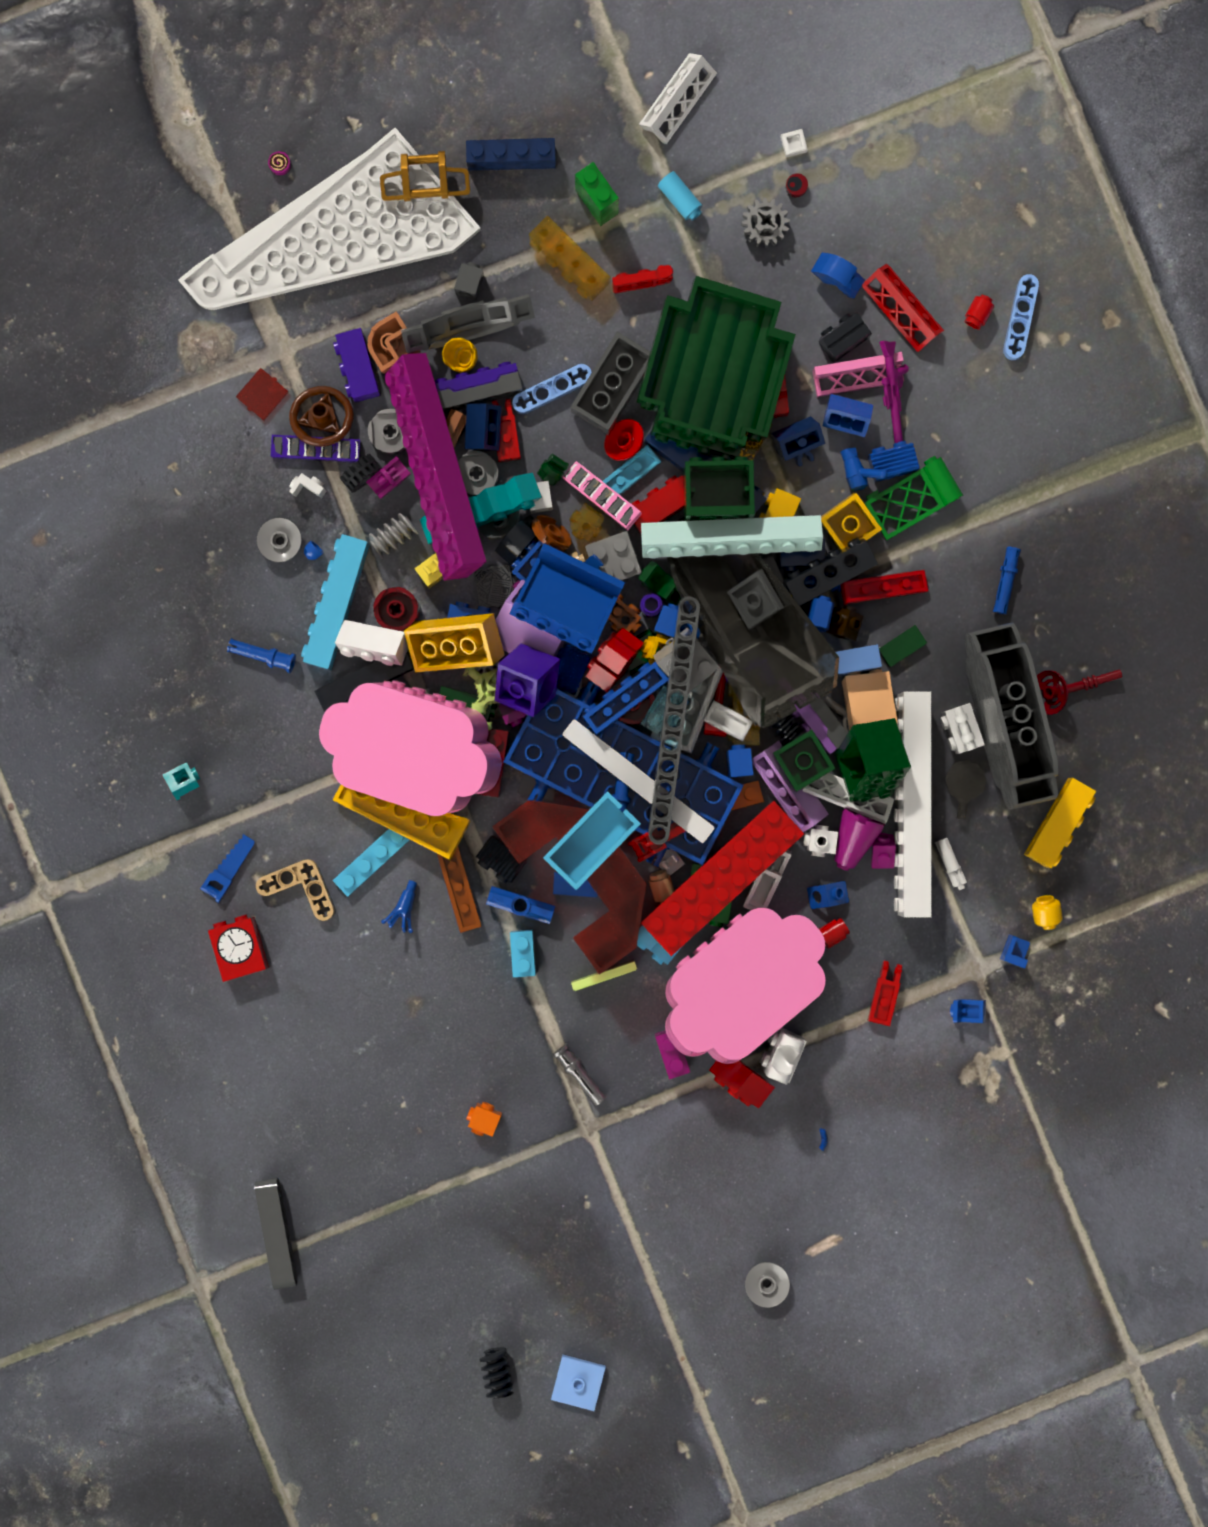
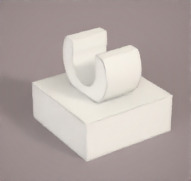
M670 849L666 851L659 867L662 870H666L667 874L672 875L685 863L676 851Z

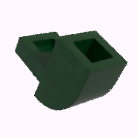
M652 560L643 569L638 578L647 590L658 595L667 604L678 605L679 601L688 591L678 580L666 574Z

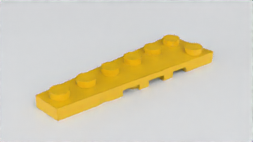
M340 785L333 798L334 802L451 860L471 822L467 818L451 813L431 816L349 789L343 785Z

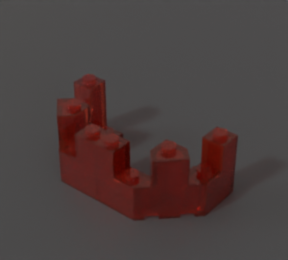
M528 800L492 827L517 862L521 863L555 837L560 841L590 809ZM620 846L587 879L609 911L573 937L599 975L637 948L646 882Z

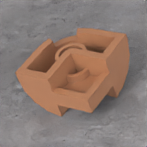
M397 311L376 323L371 328L372 330L368 336L367 346L369 352L383 374L391 368L402 354L421 353L420 350L411 353L406 352L400 330L407 327Z

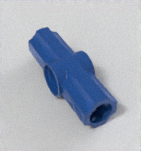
M494 886L491 887L486 905L550 924L555 905ZM516 900H525L527 903L526 910L518 911L515 908Z

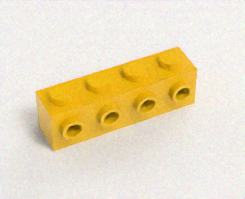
M1068 778L1024 855L1046 868L1056 867L1062 858L1060 853L1064 846L1068 847L1073 839L1071 834L1075 827L1079 828L1084 820L1083 813L1086 808L1089 809L1096 799L1094 797L1096 791L1074 778Z

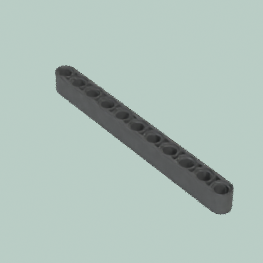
M691 596L683 597L679 601L648 827L649 838L657 845L663 844L668 840L700 612L699 602ZM688 600L695 603V610L691 613H686L683 610V604ZM685 623L692 626V633L688 636L680 634V627ZM681 646L689 649V655L684 659L679 658L676 653L677 649ZM678 669H683L686 672V677L682 681H676L673 677L674 672ZM674 692L683 694L681 703L674 704L671 702L670 697ZM678 715L680 717L679 724L670 726L667 723L669 716ZM669 737L677 740V745L672 749H668L664 745L665 740ZM665 760H671L674 763V767L670 771H664L661 768L662 763ZM661 783H669L671 789L668 793L663 794L659 792L658 787ZM659 805H664L668 808L667 813L663 816H659L655 812ZM660 827L665 830L663 837L656 838L652 835L655 828Z

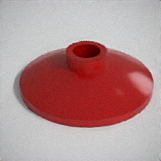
M632 419L617 422L609 435L605 437L604 448L607 455L616 461H624L633 457L640 450L644 441L642 426Z

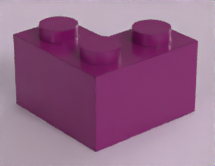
M666 1030L655 1033L669 1080L690 1073L685 1055L679 1052L667 1037Z

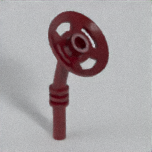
M1119 669L1099 676L1092 675L1091 678L1088 676L1087 679L1082 678V681L1066 684L1064 678L1053 670L1042 671L1037 675L1040 690H1043L1044 698L1047 700L1044 703V707L1048 715L1057 714L1063 710L1068 700V693L1082 689L1087 691L1088 688L1093 689V686L1097 688L1099 684L1123 677ZM1047 676L1053 677V679H1048L1045 682H1042V680ZM1061 702L1057 708L1051 709L1052 705H1057Z

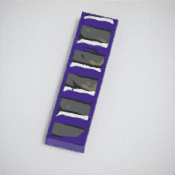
M272 434L271 457L357 462L360 459L361 440L343 438L333 445L317 447L301 441L297 436Z

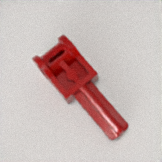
M672 823L667 841L686 832V830L677 823ZM655 828L652 832V835L656 838H661L665 834L664 829L658 831ZM648 832L628 842V845L633 847L638 856V863L667 848L665 843L654 844L650 840ZM639 843L642 845L645 851L644 853L642 852Z

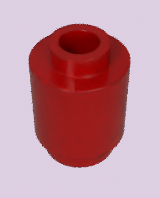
M983 294L975 296L965 314L966 319L964 322L968 326L980 330L981 326H985L995 307L992 303L993 300Z
M841 918L837 921L834 919L819 928L827 949L846 939V935L850 934L848 927Z

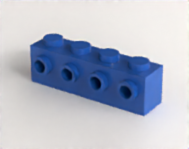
M649 662L638 669L640 674L634 678L629 676L620 683L622 686L616 692L613 689L602 697L604 701L598 705L593 703L584 710L586 714L583 716V719L596 736L668 682L667 676L656 662L652 665Z

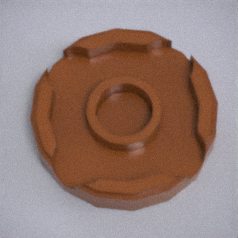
M539 515L532 522L533 532L543 544L545 543L561 552H565L572 543L570 534L564 526L561 525L559 527L556 525L554 518L547 515Z

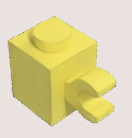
M436 553L414 568L429 589L443 579L442 573L439 571Z

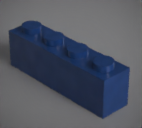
M555 138L466 140L468 171L556 168Z

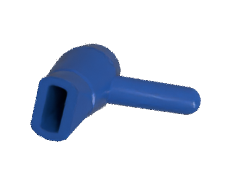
M847 448L840 452L844 461L846 480L851 491L865 489L868 486L867 478L885 479L887 477L885 470L863 468L856 448Z

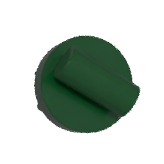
M551 454L548 460L545 459L537 475L542 481H548L549 485L553 486L565 475L564 471L568 468L569 464L556 455Z

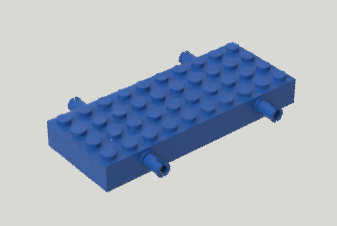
M588 681L580 699H575L557 689L556 696L534 717L527 715L504 760V763L535 778L536 784L527 800L533 802L538 794L534 803L540 806L548 788L551 789L552 787L592 808L607 791L611 795L615 794L617 777L562 735L573 720L578 721L595 734L583 719V716L586 714L584 710L592 705L601 689L599 686L595 685L593 691L590 692L594 683ZM618 720L597 735L598 738L619 754L620 752H625L626 759H628V753L634 754L633 765L655 781L659 741ZM708 742L699 760L696 759L695 761L680 753L675 797L714 826V830L704 843H701L687 831L665 843L667 848L646 859L647 862L652 863L654 857L657 856L653 865L658 868L666 851L670 849L703 865L744 786L712 769L711 764L720 748L714 746L709 754L712 744ZM665 760L661 765L664 771H670L674 767V763L671 760ZM669 783L660 784L668 792L670 791L671 785ZM629 787L628 796L631 800L627 805V811L641 823L635 831L644 834L648 832L651 803ZM656 808L655 812H656L657 815H659V816L665 815L664 813H662L660 810H658V809Z

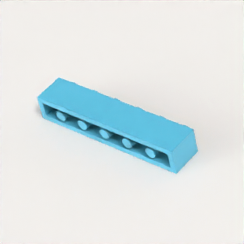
M344 534L341 535L340 539L337 538L334 545L335 558L330 560L327 572L330 574L328 580L323 582L321 588L323 597L321 602H317L314 615H317L316 620L309 627L308 636H310L308 645H304L301 657H304L303 662L332 671L338 651L335 641L343 621L347 620L370 546L367 541Z

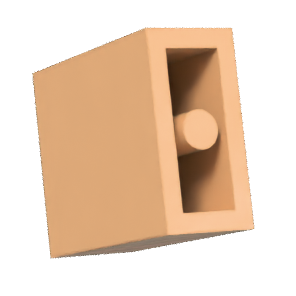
M881 669L869 671L868 674L855 672L844 677L842 687L849 730L856 724L895 718L896 723H898L889 671L882 672Z

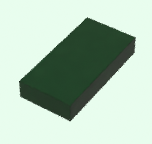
M914 625L880 647L879 653L890 668L927 644V641L917 626Z

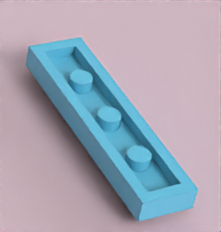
M388 829L332 881L347 897L350 896L410 840Z

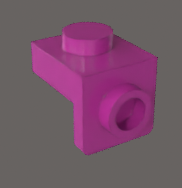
M503 704L499 705L503 720L507 726L511 724L512 727L524 723L523 719L527 717L525 713L516 711Z
M880 833L872 844V869H894L896 844L892 834Z

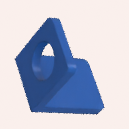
M845 881L807 888L811 909L831 907L849 902ZM815 891L821 894L820 903H817L814 899Z

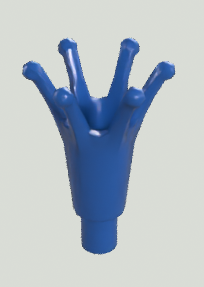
M409 880L406 890H403L396 907L385 919L381 920L382 924L388 921L389 928H392L397 919L402 917L401 927L403 933L407 931L406 922L409 933H413L411 910L417 882Z

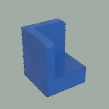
M1009 934L1000 959L1025 969L1028 962L1025 956L1030 942Z

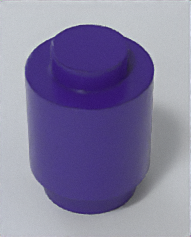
M656 594L645 595L640 602L641 613L648 618L658 616L662 610L661 598Z

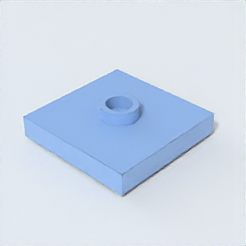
M562 1354L551 1400L594 1411L606 1366Z

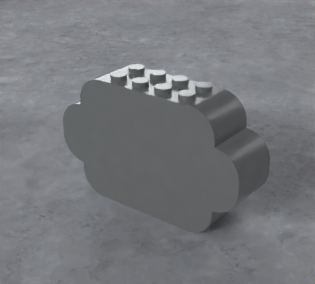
M1013 622L967 633L965 635L967 653L965 666L968 683L985 744L984 747L991 774L996 786L1001 790L1007 808L1013 810L1057 799L1058 787L1056 776H1058L1059 772L1058 760L1033 659L1025 642L1021 641L1019 631Z

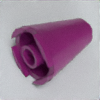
M844 808L834 861L837 862L836 866L846 871H849L850 868L854 869L882 832L885 824Z

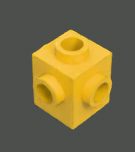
M662 634L648 636L641 649L643 652L642 658L648 659L650 665L656 662L653 655H655L657 648L660 651L666 646V641L669 637Z

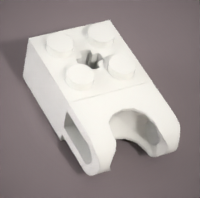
M780 1028L769 1037L770 1047L768 1052L764 1050L759 1063H761V1068L767 1077L787 1085L792 1079L807 1041L798 1034Z

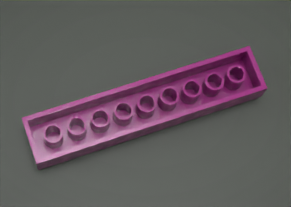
M426 353L402 354L385 373V382L390 390L391 403L396 411L397 424L402 432L403 445L408 453L409 466L414 474L415 487L420 495V504L426 516L427 529L432 537L433 550L438 558L439 571L442 573L444 581L468 578L487 561Z

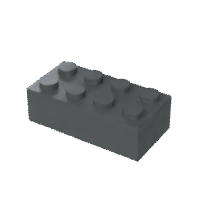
M617 331L571 405V412L609 435L643 380L650 351Z

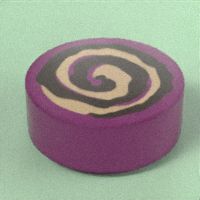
M277 151L270 155L268 165L274 174L281 176L289 172L291 161L286 153Z

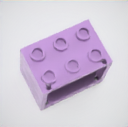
M521 580L504 602L496 618L503 650L511 653L522 643L556 657L565 641L509 614L525 583L524 580Z

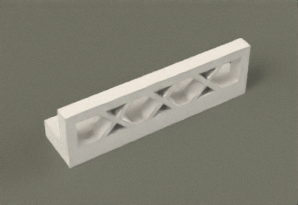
M689 53L639 125L643 130L653 132L662 143L667 144L717 72L702 55ZM704 67L708 74L703 81H699V72ZM689 86H693L694 94L691 98L686 99V90ZM681 103V112L678 116L674 117V107L676 104ZM668 121V130L664 135L659 128L663 122Z
M831 773L810 784L819 788V790L809 785L802 790L884 824L888 820L894 799L891 797L885 799L875 797L862 803L859 801L850 802L843 778Z

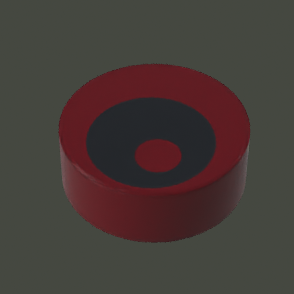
M799 173L789 176L785 186L787 193L795 198L803 196L808 188L806 177Z

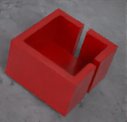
M624 628L617 634L613 632L607 641L605 640L599 647L597 657H594L587 667L590 670L585 677L608 692L624 675L644 643Z

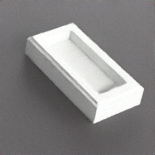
M713 701L703 720L742 742L753 723L750 719L716 701Z

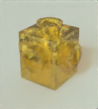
M584 503L579 511L576 509L569 519L571 521V533L580 540L585 538L589 541L592 536L595 538L602 529L600 525L604 521L603 514Z

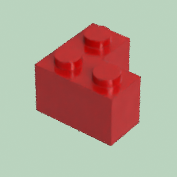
M716 1060L709 1069L715 1075L714 1081L722 1087H725V1085L729 1087L727 1092L748 1107L752 1104L759 1109L775 1088L741 1060L730 1064L721 1063Z

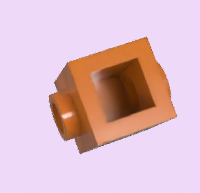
M487 1102L477 1103L475 1108H470L466 1119L470 1121L468 1127L472 1128L471 1132L483 1136L487 1134L493 1137L502 1113L494 1110L495 1106Z

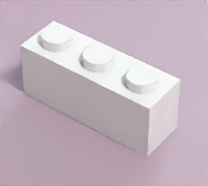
M348 620L343 621L335 641L340 653L346 657L357 656L370 662L373 660L381 661L389 666L393 664L402 666L408 651L404 632Z

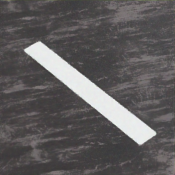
M573 720L562 735L652 804L655 781L578 721ZM659 785V792L663 794L668 793L666 789ZM674 796L671 820L701 843H704L714 830V826ZM664 805L657 807L664 814L668 811V808Z

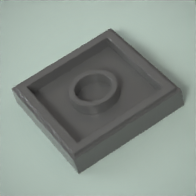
M762 569L727 591L748 630L755 628L784 608Z

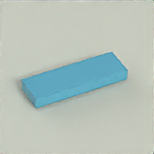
M647 444L603 480V482L621 496L662 461Z

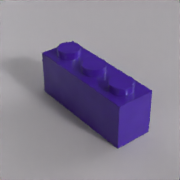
M357 328L335 334L337 342H333L336 355H341L343 363H339L342 376H347L348 384L345 385L348 398L352 397L354 402L357 403L381 396L362 329Z

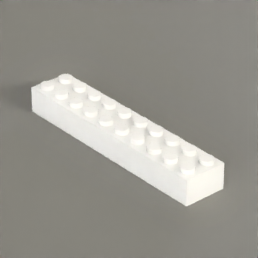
M902 692L898 694L897 698H894L895 710L898 711L897 726L911 768L894 791V800H898V809H894V822H898V831H894L895 844H898V853H895L894 866L898 867V876H894V888L898 889V898H894V911H898V915L902 917H931V692Z

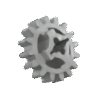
M763 198L762 203L755 200L754 207L748 205V212L743 213L745 220L742 221L741 227H747L743 234L750 235L749 242L756 240L757 247L760 243H764L765 248H767L769 242L776 246L777 239L783 241V233L788 232L789 228L786 225H789L790 219L785 218L788 211H781L782 203L778 206L774 205L775 199H772L770 203H767L766 198ZM777 217L780 220V228L775 223ZM751 218H753V221L756 223L754 229L751 225ZM767 220L769 221V225H768V224L762 225V221H763V222H766Z

